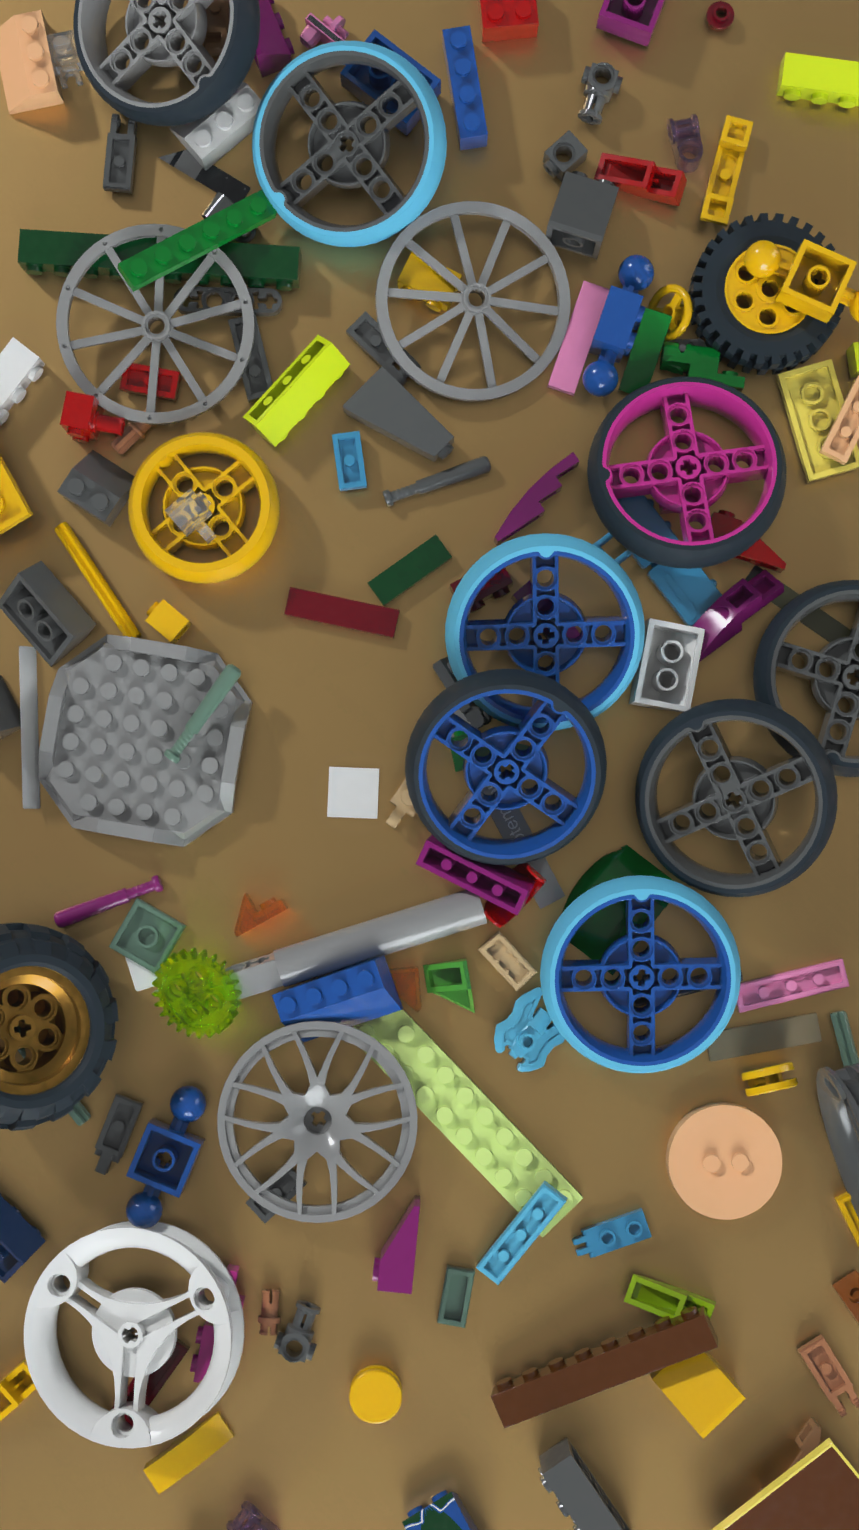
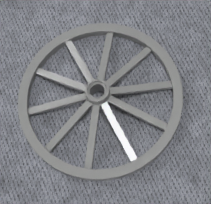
M463 201L446 204L428 211L414 220L400 233L390 247L380 268L375 293V309L379 330L385 346L398 366L411 379L427 390L443 397L460 401H487L507 396L528 385L554 359L561 347L569 323L570 288L566 270L559 254L547 236L535 224L521 214L504 206L482 201ZM461 215L487 216L502 221L478 283L475 280L459 218ZM450 218L467 285L414 242L412 238L433 223ZM511 225L525 234L538 247L543 256L486 287ZM404 247H407L460 293L388 288L393 267ZM548 263L556 285L557 306L491 297V295ZM469 294H478L482 299L481 306H473L469 302ZM388 297L459 303L444 314L397 341L389 318ZM490 306L557 316L553 334L543 354L539 356ZM464 312L465 314L439 374L434 379L417 367L403 349ZM484 315L534 363L521 376L499 386L496 385ZM473 316L475 318L488 387L483 389L460 388L444 383Z
M141 224L127 227L105 236L93 244L74 264L63 284L58 300L56 313L57 339L62 358L70 375L86 395L96 397L99 401V406L120 418L122 417L132 422L150 425L174 424L187 421L209 411L219 404L237 385L248 365L253 349L255 319L251 297L240 272L219 248L207 253L206 258L164 312V276L155 280L154 311H152L139 289L133 292L117 269L118 263L121 260L113 248L143 238H157V243L184 230V228L177 226ZM104 254L108 255L145 314L144 317L77 288L85 273ZM214 262L218 263L231 280L239 300L171 319ZM75 296L141 326L71 341L69 318L73 297ZM242 309L243 334L238 354L174 329ZM155 321H162L165 324L164 330L159 334H154L150 330L152 323ZM144 336L97 389L81 370L73 350ZM170 338L235 363L222 383L208 396H205ZM152 343L146 412L122 406L106 397V392L147 346ZM162 343L198 399V402L190 406L169 412H155Z

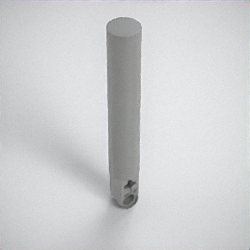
M463 890L273 950V953L232 965L223 970L222 974L231 999L239 1000L281 986L287 987L383 955L392 954L487 924V919L480 897L468 890Z

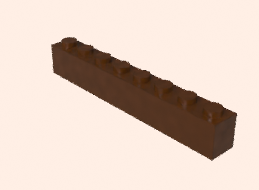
M696 1306L688 1307L681 1311V1315L671 1319L669 1316L662 1317L656 1320L651 1327L645 1329L643 1327H636L627 1332V1336L622 1338L610 1337L600 1343L601 1346L596 1348L584 1347L576 1351L574 1356L570 1358L558 1357L551 1360L548 1366L537 1369V1367H532L525 1370L521 1374L522 1376L515 1379L506 1377L499 1380L493 1388L491 1398L504 1428L717 1348L718 1337L705 1307L703 1306L698 1309Z

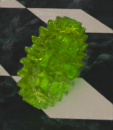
M185 948L177 954L174 952L160 964L161 968L155 972L157 978L152 982V985L157 987L152 995L160 998L154 1005L156 1007H163L164 1010L160 1013L161 1017L166 1015L170 1017L167 1025L169 1026L175 1022L177 1024L176 1032H180L185 1028L187 1037L196 1032L198 1039L205 1033L208 1038H211L215 1033L220 1034L225 1028H228L233 1023V1019L239 1014L236 1009L242 1004V1002L236 999L242 994V991L234 989L239 980H231L230 978L234 970L226 971L224 969L226 961L218 964L216 962L217 954L208 958L206 949L200 952L199 955L196 948H192L189 952Z

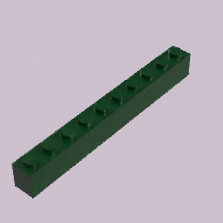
M20 229L18 263L23 270H26V273L31 275L53 272L56 276L67 277L78 259L93 244L109 234ZM157 238L133 240L113 249L122 262L157 244ZM228 242L219 247L236 266L249 288L276 286L278 290L291 291L293 288H299L302 257L300 247ZM107 254L101 256L83 276L95 279L98 278V275L109 276L113 280H123ZM207 254L165 275V282L180 284L181 280L188 281ZM216 262L212 264L197 284L206 286L209 285V282L220 283L224 287H234L225 271Z

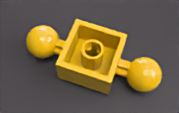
M806 239L801 243L792 262L781 258L779 248L767 240L757 241L747 249L744 263L750 274L758 278H766L773 274L785 278L775 301L824 323L829 322L838 304L841 303L849 307L851 316L859 322V290L856 291L847 287L857 264L856 261ZM813 278L818 280L817 285L812 282Z

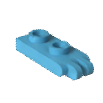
M640 1208L581 1229L582 1235L574 1237L572 1242L574 1245L584 1242L586 1244L576 1249L577 1256L589 1253L590 1258L651 1238L652 1235L644 1212Z

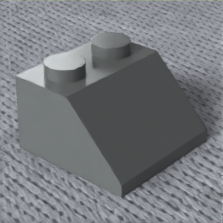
M92 450L71 469L57 492L68 501L111 527L128 501L131 484L135 476Z

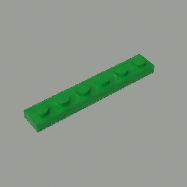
M260 190L118 263L117 269L134 292L276 218L277 211L266 198L263 190Z

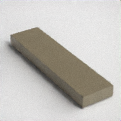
M817 1013L724 1029L713 1044L707 1048L709 1061H718L820 1042L822 1038Z

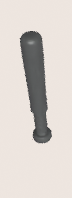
M482 456L417 480L416 483L391 492L385 490L382 493L387 507L394 505V502L420 493L421 495L488 473L491 470V464L486 456Z

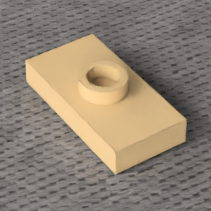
M499 930L478 949L516 991L537 973L532 965Z

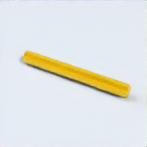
M67 522L57 525L54 528L56 534L123 636L139 638L141 633Z

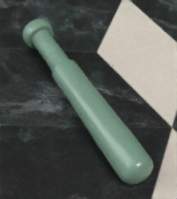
M228 664L221 672L192 717L186 723V728L182 735L179 736V739H177L171 749H167L164 752L168 759L176 764L181 760L180 754L188 745V742L191 741L195 734L199 733L206 721L241 676V670L235 665Z

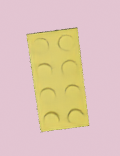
M832 359L777 374L776 379L807 483L858 469L859 450L857 443L845 465L819 453L844 403Z

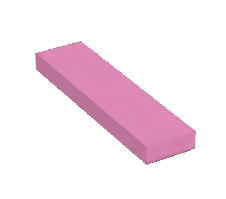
M583 281L547 386L548 388L574 396L610 289Z
M835 959L740 982V991L736 1003L738 1012H746L849 987L843 959Z

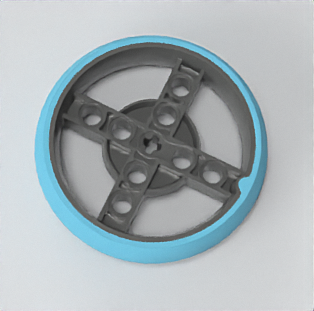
M362 41L330 42L314 47L297 56L270 83L262 97L254 120L252 133L253 162L259 184L266 198L279 216L293 229L314 241L337 247L366 246L378 243L401 232L420 216L428 206L440 183L446 160V127L439 101L433 89L419 70L407 59L390 49L373 43ZM357 64L377 68L393 77L397 82L368 106L357 101L334 103L314 76L336 66ZM318 92L320 95L319 103L314 107H310V96ZM294 96L313 121L308 135L309 159L283 181L277 163L276 139L281 117L290 99ZM392 100H397L398 110L393 114H388L386 111L387 104ZM417 107L424 131V152L416 180L405 196L385 169L390 154L389 131ZM332 115H336L337 125L333 129L328 130L326 127L327 119ZM370 119H375L376 129L374 132L367 134L365 131L366 122ZM348 139L352 141V151L346 149L347 144L345 142ZM331 156L333 166L330 170L324 171L322 168L323 160ZM370 160L372 163L371 172L367 175H362L361 165L363 162ZM310 175L312 179L311 186L303 190L301 181L303 177ZM383 183H388L390 187L389 194L384 198H380L378 195L379 186ZM328 184L343 189H354L363 186L384 215L363 224L339 225L323 221L311 215L302 207Z

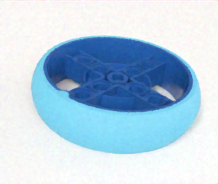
M550 533L517 537L498 545L484 554L472 565L458 584L451 598L445 623L446 651L457 681L477 673L469 651L506 650L511 660L523 670L541 674L560 684L559 672L572 666L580 657L585 647L621 646L617 659L608 675L591 692L579 698L594 718L615 703L632 681L642 657L645 637L642 604L631 579L624 569L606 552L589 542L572 536ZM558 557L577 561L597 573L613 592L621 615L585 617L582 610L572 599L559 593ZM530 558L531 594L518 600L509 610L505 619L468 620L471 607L486 583L504 568L518 561ZM542 570L552 572L551 579L546 583L537 581V575ZM550 599L552 606L549 610L540 611L537 609L540 600ZM572 626L581 628V632L576 638L566 636L567 630ZM599 626H608L609 633L605 637L595 636V631ZM547 627L552 634H548L547 639H542L538 633H543V628ZM521 628L524 630L522 638L519 640L509 638V633L512 629ZM485 629H492L496 634L492 640L484 641L480 638L481 632ZM544 655H549L553 658L552 663L547 667L538 665V660ZM499 694L482 697L473 701L488 715L515 727L520 724L532 708L514 703ZM532 697V707L538 700L537 698ZM539 717L534 720L533 725L541 728L547 724L548 720L544 717ZM564 717L554 731L571 728L573 725Z
M636 875L603 882L577 897L563 911L552 927L543 950L540 982L543 1000L553 1024L563 1038L580 1054L601 1066L616 1071L654 1073L680 1066L704 1052L720 1036L727 1026L738 1001L741 967L734 936L720 912L707 899L693 889L678 882L661 877ZM654 899L671 903L692 915L708 933L717 957L680 958L670 943L654 935ZM626 900V935L615 940L606 949L601 959L564 960L571 939L591 916L609 905ZM638 912L647 914V919L642 924H635L632 921L634 915ZM642 940L648 943L647 948L643 952H635L633 950V945L637 941ZM672 968L676 970V975L672 979L662 978V973L666 969ZM696 968L705 969V973L700 979L691 978V973ZM614 969L619 971V976L615 980L609 981L604 978L608 970ZM643 969L647 975H643L642 980H637L636 975H638L639 970ZM580 970H587L591 973L586 981H579L575 977ZM716 989L708 1010L694 1027L671 1042L655 1046V1014L670 1006L680 990ZM601 991L611 1006L627 1014V1048L605 1042L586 1030L570 1010L564 992ZM639 997L648 999V1003L642 1008H636L633 1006V1003ZM639 1025H645L648 1027V1031L644 1035L638 1036L634 1034L635 1028Z

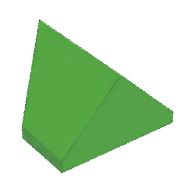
M466 958L423 965L427 993H434L475 1013Z

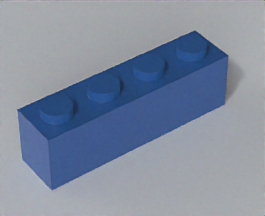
M470 25L443 29L442 46L459 149L462 151L487 147L488 131Z

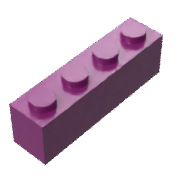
M432 834L426 840L416 862V865L515 915H518L524 907L536 882L505 865L481 863L461 856L439 842Z

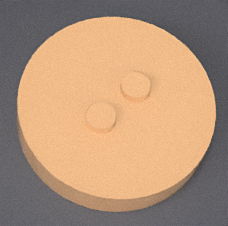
M714 1102L692 1110L675 1126L667 1144L666 1167L674 1189L689 1207L710 1218L731 1220L752 1214L771 1198L779 1184L782 1173V1152L773 1130L755 1112L735 1103Z

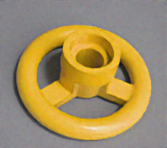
M669 284L663 286L653 295L648 306L650 309L672 316L669 325L670 332H667L664 341H671L680 337L690 324L693 312L692 300L686 289L680 285ZM676 293L670 304L665 305L663 308L657 307L659 301L666 294Z

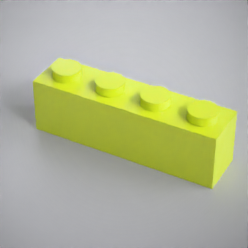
M785 52L780 64L776 96H783L784 99L789 101H797L799 99L811 100L812 103L819 105L835 103L843 108L859 107V62Z
M317 335L243 418L263 439L276 447L279 442L287 437L288 432L298 421H301L306 416L308 410L325 395L328 388L342 377L350 363L332 342Z

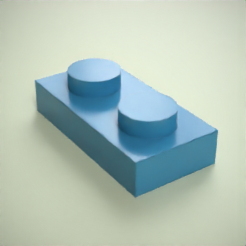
M360 431L332 434L340 492L367 488Z

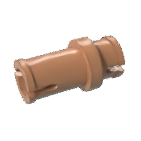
M262 1289L261 1315L258 1316V1322L261 1323L259 1334L267 1335L268 1327H270V1336L278 1335L277 1328L278 1324L281 1323V1317L278 1316L280 1290L272 1289V1301H269L270 1289Z

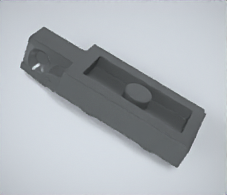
M118 1093L116 1094L95 1146L96 1151L94 1154L100 1156L95 1169L96 1172L106 1175L112 1161L119 1163L124 1155L144 1103Z

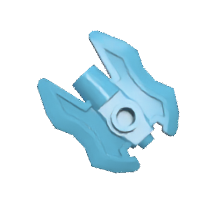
M537 987L520 996L515 1001L513 1011L509 1017L497 1024L495 1029L494 1044L496 1052L502 1053L508 1045L510 1050L508 1054L512 1058H523L522 1062H518L517 1070L520 1072H531L544 1067L550 1051L565 1040L553 1023L549 1025L552 1020L548 1012L541 1007L535 1012L542 996L541 987Z

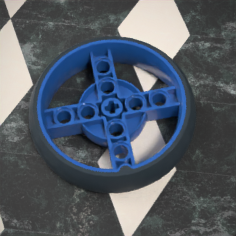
M495 669L479 672L465 677L443 690L432 700L418 719L411 733L405 758V777L409 797L416 813L428 831L439 842L457 854L474 861L493 865H516L536 861L555 853L569 844L580 834L593 817L604 791L607 770L603 737L594 717L581 700L553 679L519 669ZM495 694H520L538 699L517 727L497 726L483 733L454 713L474 700ZM544 717L548 722L544 727L537 728L533 725L534 720ZM564 717L570 721L576 730L584 752L585 771L576 797L548 778L549 761L543 747ZM456 731H463L467 734L466 738L461 741H456L451 736ZM434 738L464 758L463 776L469 791L449 818L437 805L428 783L427 759ZM522 740L531 743L526 750H519L515 746ZM480 747H486L490 750V753L487 756L480 757L475 754V751ZM509 764L511 765V771L504 770V772H501L500 766L507 767ZM527 779H533L537 782L530 789L524 788L522 783ZM486 786L496 788V791L491 795H485L481 792ZM551 795L559 797L558 802L555 804H548L545 800ZM530 803L555 820L548 827L538 832L518 838L497 839L476 834L494 809L513 810ZM470 808H475L479 811V814L475 817H468L464 813Z

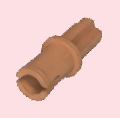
M127 422L129 426L125 428L122 436L118 435L111 442L112 447L119 454H125L140 438H145L144 434L153 425Z

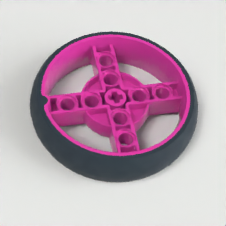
M684 376L649 383L633 391L613 407L594 436L588 457L587 476L595 510L603 525L620 544L637 556L650 562L673 568L691 569L726 562L749 549L763 536L775 520L781 507L786 487L787 467L779 435L770 419L754 401L742 392L724 383L701 377ZM691 407L706 409L730 420L747 435L754 446L723 450L711 437L695 431ZM660 409L665 437L651 449L645 461L609 465L613 446L626 427L639 417ZM680 417L684 422L676 423L671 418ZM676 443H684L688 446V449H680L676 446ZM743 461L748 464L749 468H741L736 462ZM716 465L721 471L713 472L708 466ZM683 469H687L688 473H691V475H687L686 471H684ZM656 472L661 473L665 476V479H655L652 474ZM632 476L637 482L633 484L628 483L624 478ZM764 479L763 492L753 514L737 529L714 539L709 507L720 499L726 490L727 484ZM651 494L659 505L669 511L679 513L683 541L659 536L642 527L625 512L617 499ZM693 495L698 499V502L691 503L685 499V496ZM693 521L699 522L703 528L699 530L694 529L689 523Z

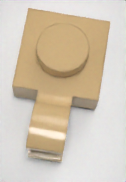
M405 779L390 800L396 808L386 823L394 829L406 813L411 817H414L416 814L409 797Z

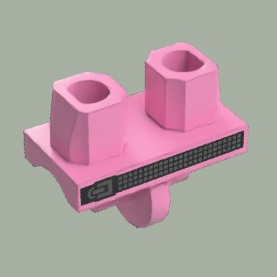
M310 12L305 18L306 27L300 35V42L310 50L319 41L323 44L345 41L349 35V32L343 28L346 20L341 15L334 20L327 15L322 22Z

